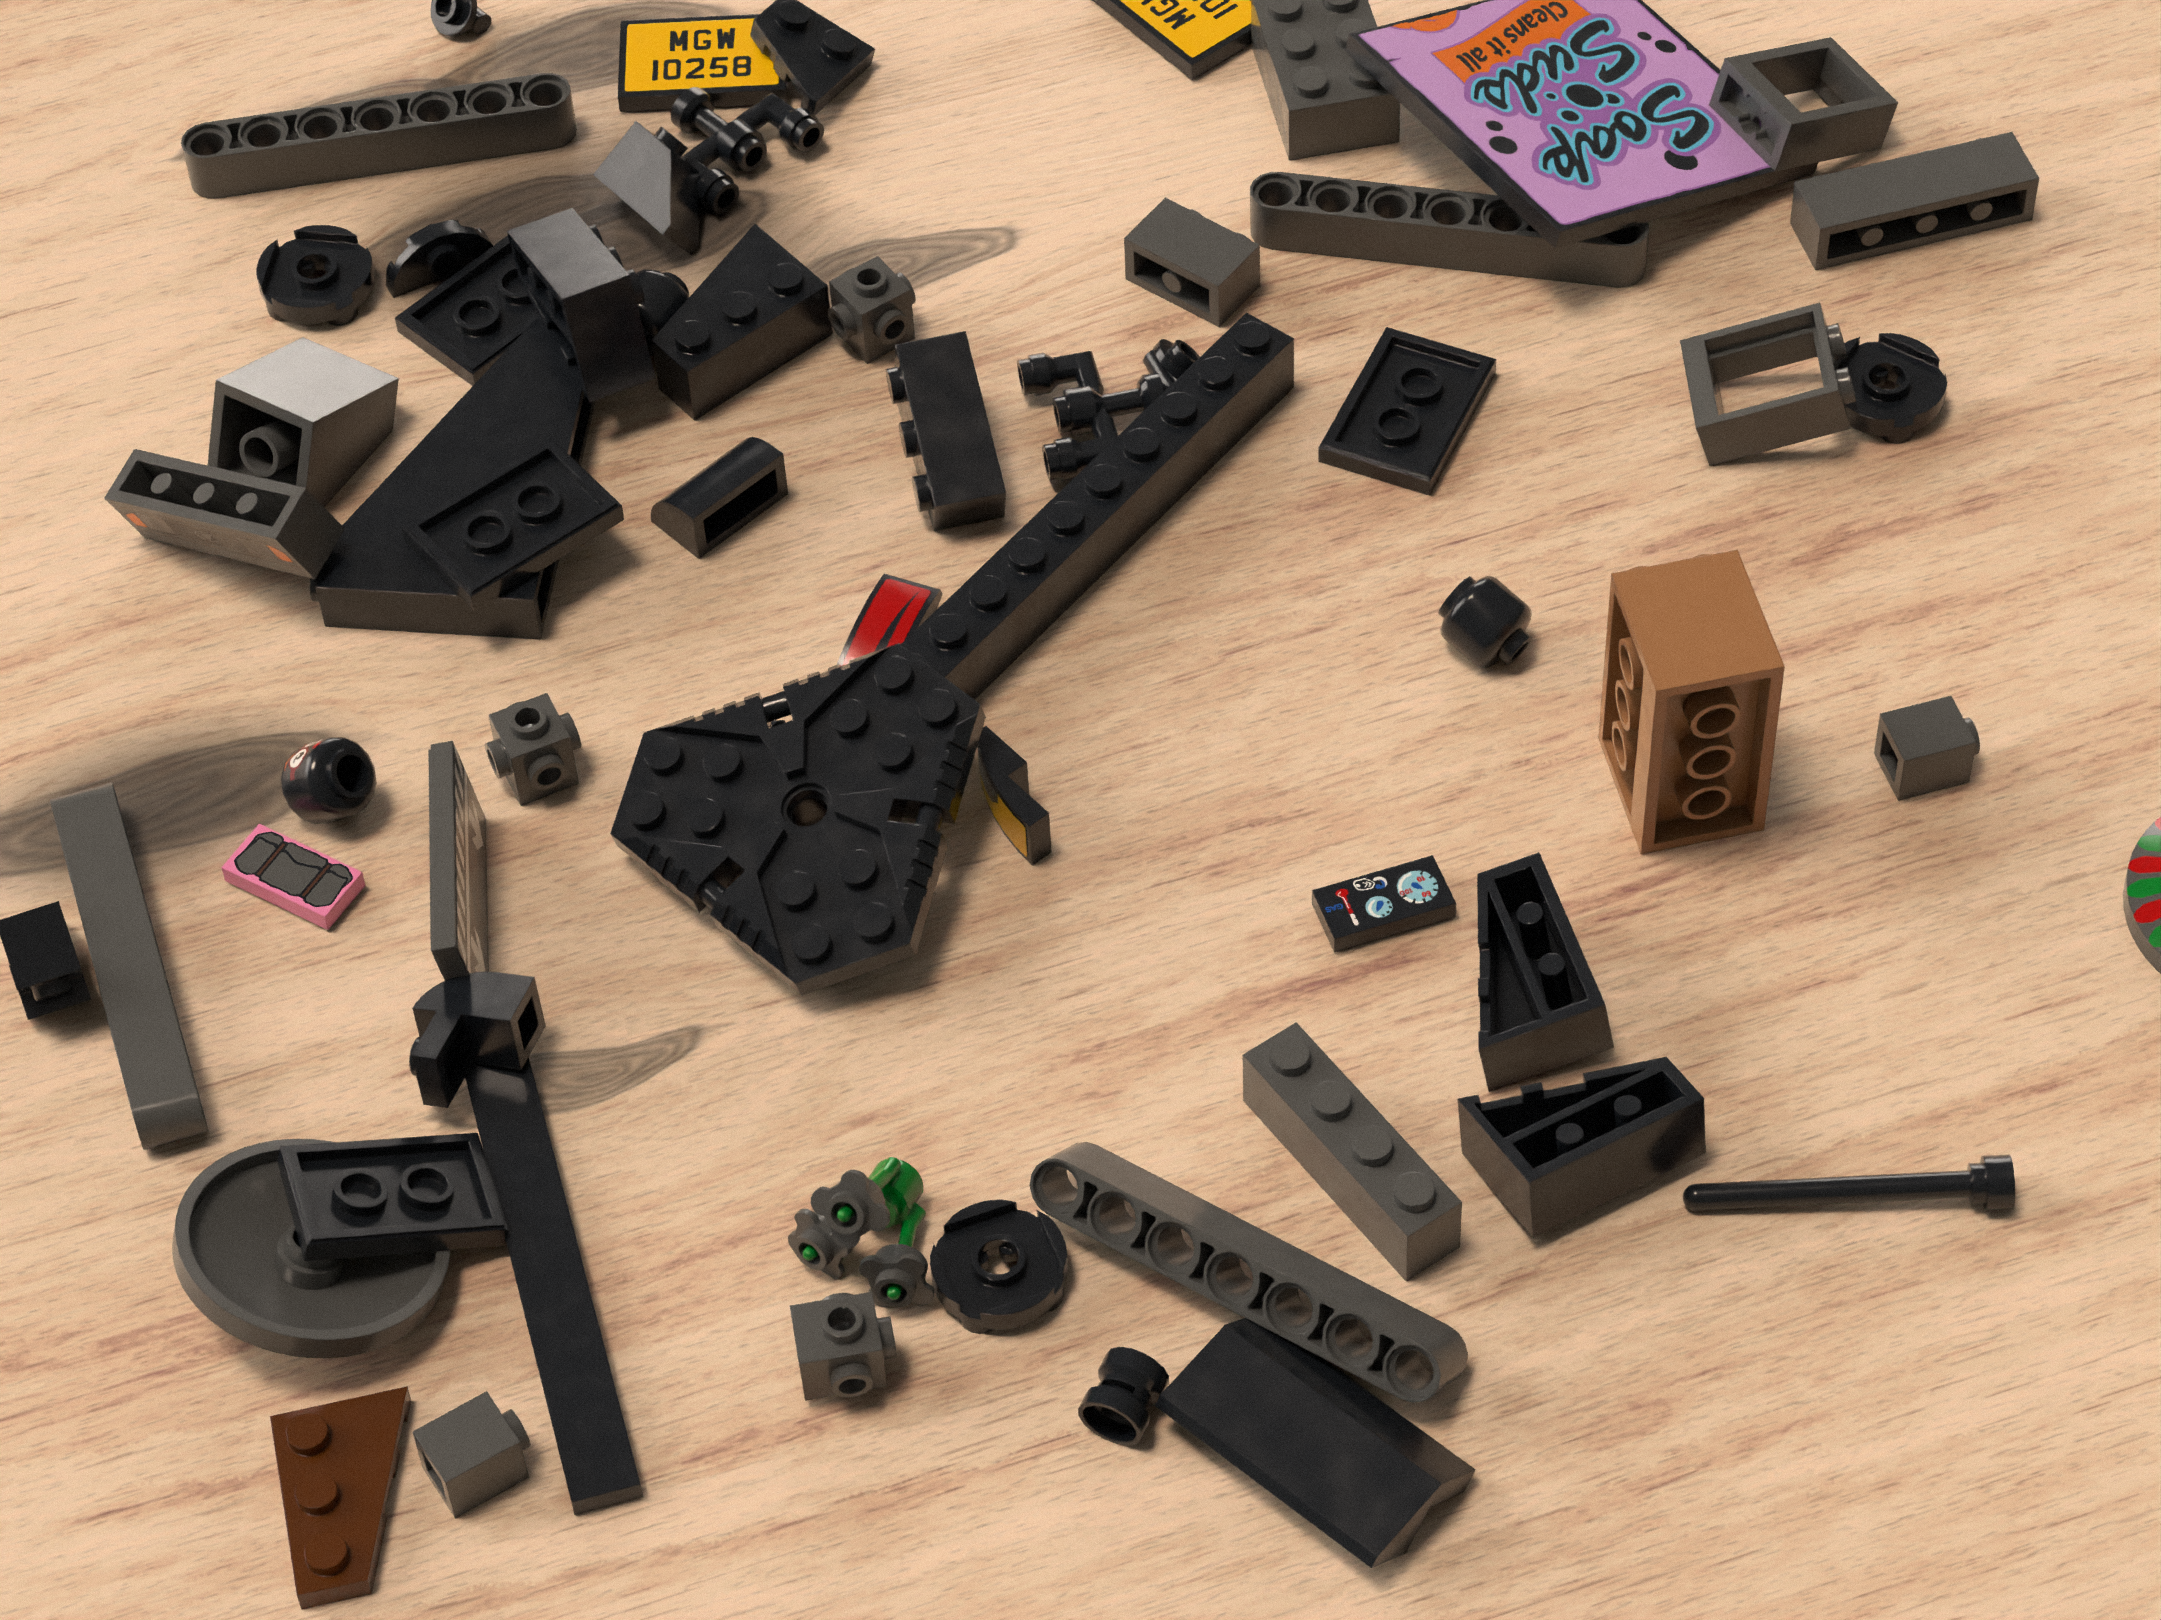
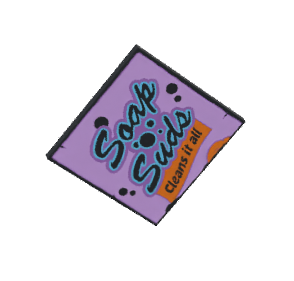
M1482 0L1350 33L1345 51L1554 248L1813 175L1818 165L1817 162L1774 171L1709 106L1720 69L1642 0Z

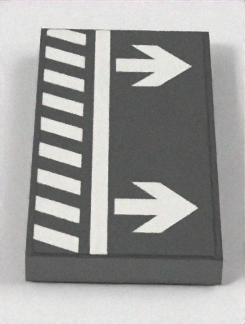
M453 741L431 744V749L428 750L431 952L444 981L455 977L469 976L470 973L489 972L486 820Z

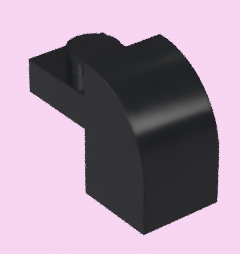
M59 901L0 920V937L28 1020L91 1000Z
M500 972L470 973L469 976L448 979L434 986L420 997L412 1008L419 1037L415 1039L412 1045L409 1066L412 1075L417 1078L423 1105L448 1108L473 1063L522 1070L546 1027L535 977Z

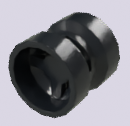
M1115 1347L1111 1348L1098 1369L1100 1382L1098 1386L1091 1387L1086 1392L1078 1408V1416L1087 1428L1101 1438L1116 1444L1129 1446L1137 1444L1142 1439L1150 1423L1148 1409L1150 1406L1156 1405L1160 1394L1169 1386V1375L1163 1366L1145 1353L1132 1348Z

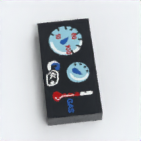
M1433 855L1312 890V906L1334 953L1456 917V902Z

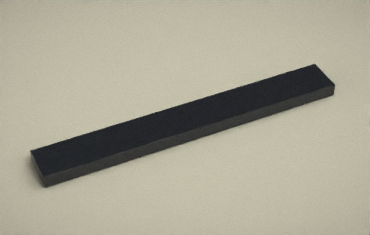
M529 1057L522 1070L473 1063L465 1080L483 1151L508 1227L506 1243L574 1515L643 1497Z

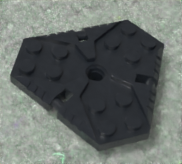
M900 643L849 660V664L843 666L838 664L829 667L828 671L821 674L819 671L809 674L806 679L801 681L795 679L784 683V691L762 698L760 692L744 697V701L738 703L732 701L724 704L721 709L715 710V708L702 712L701 716L694 717L693 715L644 732L610 833L621 850L700 913L706 906L712 909L710 916L717 928L801 996L916 956L948 848L943 834L940 833L942 822L955 824L986 717L980 703ZM789 715L792 716L793 720L774 727L771 725V721ZM902 819H916L915 824L903 823ZM739 875V877L726 889L725 887H727Z

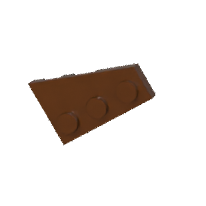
M408 1386L270 1416L295 1587L301 1610L372 1594L387 1523L386 1505L392 1478H396L400 1459L398 1447L403 1423L408 1420L411 1405Z

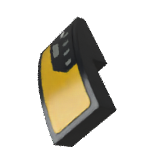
M985 726L982 729L977 750L980 780L987 804L1004 835L1033 866L1052 852L1049 812L1029 795L1027 762L992 730Z

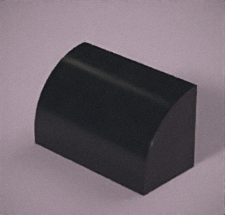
M756 437L746 438L654 504L651 509V522L700 559L788 495L783 453L762 439Z

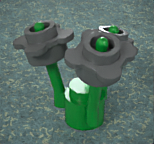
M889 1157L879 1162L869 1177L861 1171L848 1170L833 1187L827 1188L822 1186L814 1191L811 1196V1206L814 1211L800 1209L795 1214L794 1219L797 1223V1228L788 1236L790 1247L804 1265L813 1270H821L834 1279L839 1278L845 1272L842 1264L843 1258L847 1257L859 1243L860 1236L870 1230L880 1232L885 1228L898 1224L901 1225L898 1244L886 1245L880 1248L875 1255L863 1258L860 1262L859 1272L862 1276L868 1278L871 1287L869 1292L873 1293L874 1304L880 1307H904L911 1302L923 1306L933 1300L935 1289L932 1285L926 1283L925 1280L928 1270L927 1260L921 1252L913 1248L917 1228L926 1216L925 1210L917 1204L923 1193L924 1186L920 1174L907 1162L895 1157Z

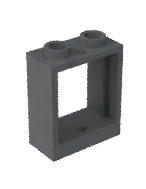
M1831 37L1725 58L1709 106L1774 171L1881 149L1898 102ZM1814 90L1830 107L1800 112L1784 95Z
M1820 302L1680 340L1695 426L1709 466L1851 429L1846 404L1857 402L1848 367L1838 369L1837 360L1847 358L1846 348L1839 323L1827 325ZM1818 357L1824 387L1724 414L1718 383Z

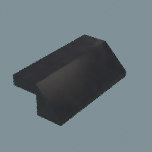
M1247 1318L1225 1324L1160 1394L1155 1405L1370 1568L1407 1553L1429 1508L1464 1493L1476 1470L1324 1358Z

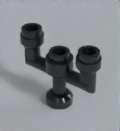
M699 87L685 90L676 99L671 110L672 123L683 132L690 134L701 130L710 137L681 157L699 171L697 182L699 203L706 209L714 210L719 214L729 211L735 205L739 197V187L724 171L718 168L709 169L707 168L708 165L719 158L735 171L744 170L750 172L758 168L766 157L767 146L764 143L762 134L757 130L768 122L779 129L782 141L793 149H799L802 152H810L815 149L824 135V127L814 114L805 108L794 109L773 92L729 123L713 112V98Z
M1092 351L1059 357H1051L1042 352L1028 355L1026 359L1017 360L1018 377L1023 395L1033 393L1035 396L1049 394L1057 385L1077 381L1078 387L1063 390V396L1053 398L1057 428L1059 433L1070 431L1072 437L1093 433L1095 438L1078 442L1070 437L1055 439L1053 443L1042 445L1044 465L1049 480L1060 478L1061 481L1076 477L1118 436L1112 417L1143 412L1164 392L1158 372L1142 375L1135 389L1103 394L1104 388Z

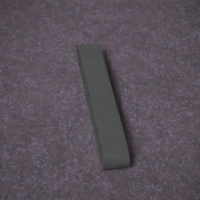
M541 73L205 122L188 129L182 136L181 146L193 191L201 197L215 199L556 149L567 145L574 139L577 125L571 88L568 81L557 74Z
M1287 172L1262 174L1253 180L1250 186L1251 237L1261 247L1272 250L1615 288L1635 285L1643 279L1646 273L1649 240L1648 222L1554 248L1499 195Z
M113 783L50 799L128 1100L143 1150L209 1132Z
M1089 1142L1075 1143L1036 1165L1031 1174L1030 1190L1032 1198L1037 1206L1049 1216L1400 1399L1413 1403L1423 1402L1461 1376L1467 1366L1468 1352L1466 1344L1460 1334L1449 1325L1096 1144ZM1067 1170L1075 1177L1078 1189L1068 1179ZM1124 1199L1134 1209L1136 1220L1127 1212ZM1181 1229L1186 1231L1191 1237L1194 1250L1184 1241ZM1239 1259L1247 1263L1252 1271L1253 1280L1244 1274ZM1298 1289L1308 1296L1313 1311L1304 1306L1300 1300ZM1357 1320H1360L1368 1327L1372 1334L1373 1342L1362 1335ZM1417 1351L1422 1352L1428 1357L1432 1363L1434 1373L1429 1372L1422 1366Z

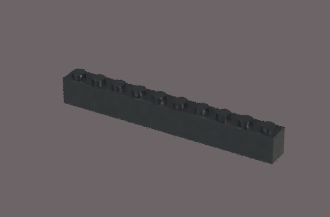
M1246 312L901 645L975 700L1294 388V338Z

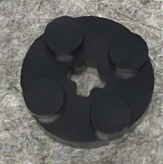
M330 225L306 226L294 230V240L288 241L280 247L278 240H276L263 251L257 264V281L260 293L266 303L267 311L270 317L277 321H291L301 324L327 322L334 326H343L352 322L357 317L358 307L368 299L374 288L375 270L371 253L367 247L365 249L359 245L357 236L347 229ZM316 270H324L326 273L319 278H307L313 277Z
M1879 333L1878 342H1867L1859 345L1860 337L1844 343L1847 358L1837 360L1838 369L1848 367L1857 402L1846 404L1852 428L1863 433L1880 436L1889 443L1902 444L1912 439L1915 431L1925 428L1937 418L1944 405L1947 378L1946 374L1943 375L1939 369L1940 359L1930 347L1914 338L1895 333ZM1887 380L1896 383L1894 389H1882L1874 385H1882Z
M1002 1199L988 1200L975 1203L958 1211L944 1225V1234L937 1241L936 1247L933 1245L930 1254L932 1283L939 1301L948 1312L958 1317L961 1325L971 1333L984 1334L993 1329L1006 1330L1024 1326L1039 1319L1047 1312L1057 1309L1063 1301L1064 1285L1068 1274L1067 1249L1063 1235L1049 1216L1038 1210L1037 1217L1028 1211L1017 1210L1016 1202ZM993 1255H1000L1004 1262L1015 1260L1017 1262V1265L1011 1267L1010 1271L1004 1274H992L985 1271L989 1268L988 1258Z

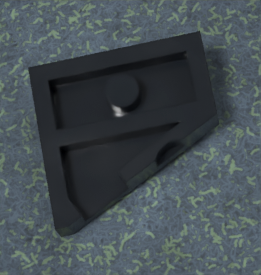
M797 0L774 1L753 20L750 37L762 54L772 60L773 69L782 82H793L802 94L803 99L800 107L807 109L814 115L819 113L871 65L875 48Z

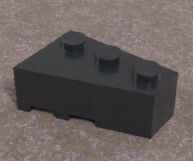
M570 208L508 230L507 234L520 282L547 329L558 327L567 339L569 345L561 347V353L568 366L578 364L583 383L582 390L589 403L656 379L637 306L645 301L642 286L632 268L628 270L623 268L616 249L613 246L608 248L604 246L596 225L591 224L587 226L576 211Z
M754 224L651 340L659 390L694 421L833 334L832 325L828 317V309L830 308L828 285L757 224Z
M966 331L896 344L895 367L886 369V378L892 404H897L902 422H899V432L903 451L906 458L913 457L917 476H912V485L918 511L929 512L934 531L1005 517L1006 490Z
M1538 852L1478 873V946L1480 952V978H1478L1480 1031L1478 1032V1048L1488 1091L1496 1090L1614 1048L1605 1002L1540 853Z
M1667 1057L1583 1073L1584 1083L1545 1091L1541 1082L1520 1086V1096L1481 1103L1479 1095L1458 1098L1462 1154L1534 1238L1706 1153L1704 1097Z

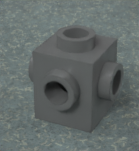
M879 256L849 269L842 275L829 281L832 307L828 309L830 323L837 335L866 364L893 351L896 344L910 342L915 339L912 304L915 303L916 297L913 287L904 274L900 272L895 274Z
M548 693L526 701L516 702L505 709L488 715L493 735V741L485 743L489 762L498 779L506 776L520 806L579 784L573 750L581 748V740L577 728L568 712L562 715L558 714Z
M872 1292L855 1295L836 1293L820 1301L790 1305L805 1401L836 1395L845 1398L857 1397L871 1389L887 1387L884 1360L897 1358L891 1317L877 1318Z

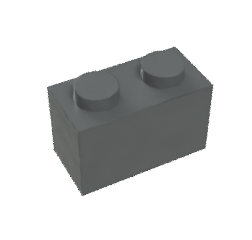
M1166 197L1124 238L1126 280L1218 327L1260 287L1259 244L1251 241L1245 235L1235 233L1203 217L1199 212L1187 209Z

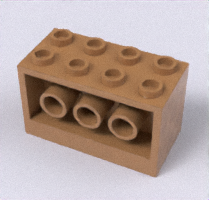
M1738 549L1716 554H1701L1690 559L1653 566H1638L1626 571L1611 573L1598 739L1640 854L1764 831L1785 666Z

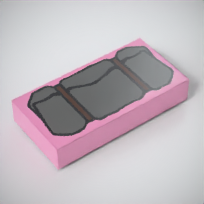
M261 824L257 825L221 867L226 882L326 930L331 928L366 886L361 871Z

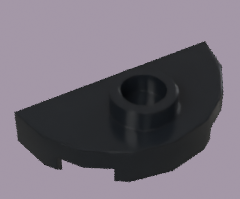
M458 220L430 224L410 235L405 240L409 246L398 256L395 264L390 261L386 268V287L392 297L395 298L450 277L490 249L493 244L484 230L461 226Z

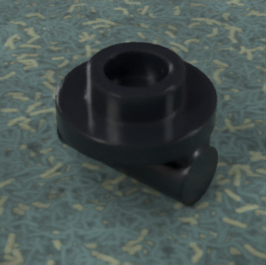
M432 0L431 2L432 22L435 28L442 34L459 36L468 31L469 28L477 34H482L491 25V17L477 6V0Z
M1161 339L1154 346L1153 350L1145 355L1143 363L1149 373L1158 372L1163 390L1165 391L1200 356L1182 340H1176L1172 343Z

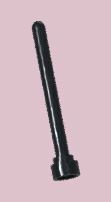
M2010 1154L1981 1156L1980 1163H1968L1967 1170L1692 1184L1684 1190L1683 1202L1687 1208L1693 1211L1969 1198L1971 1204H1983L1985 1210L2014 1209L2015 1177Z

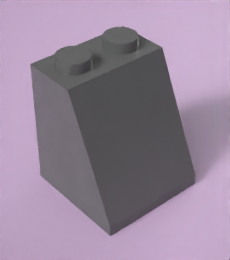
M302 337L216 379L207 465L304 487L325 507L393 431L399 378Z

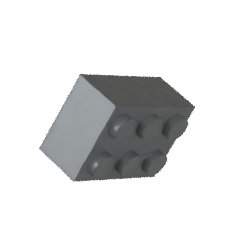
M1251 0L1252 50L1289 161L1399 142L1400 102L1345 51L1350 33L1377 27L1368 0Z

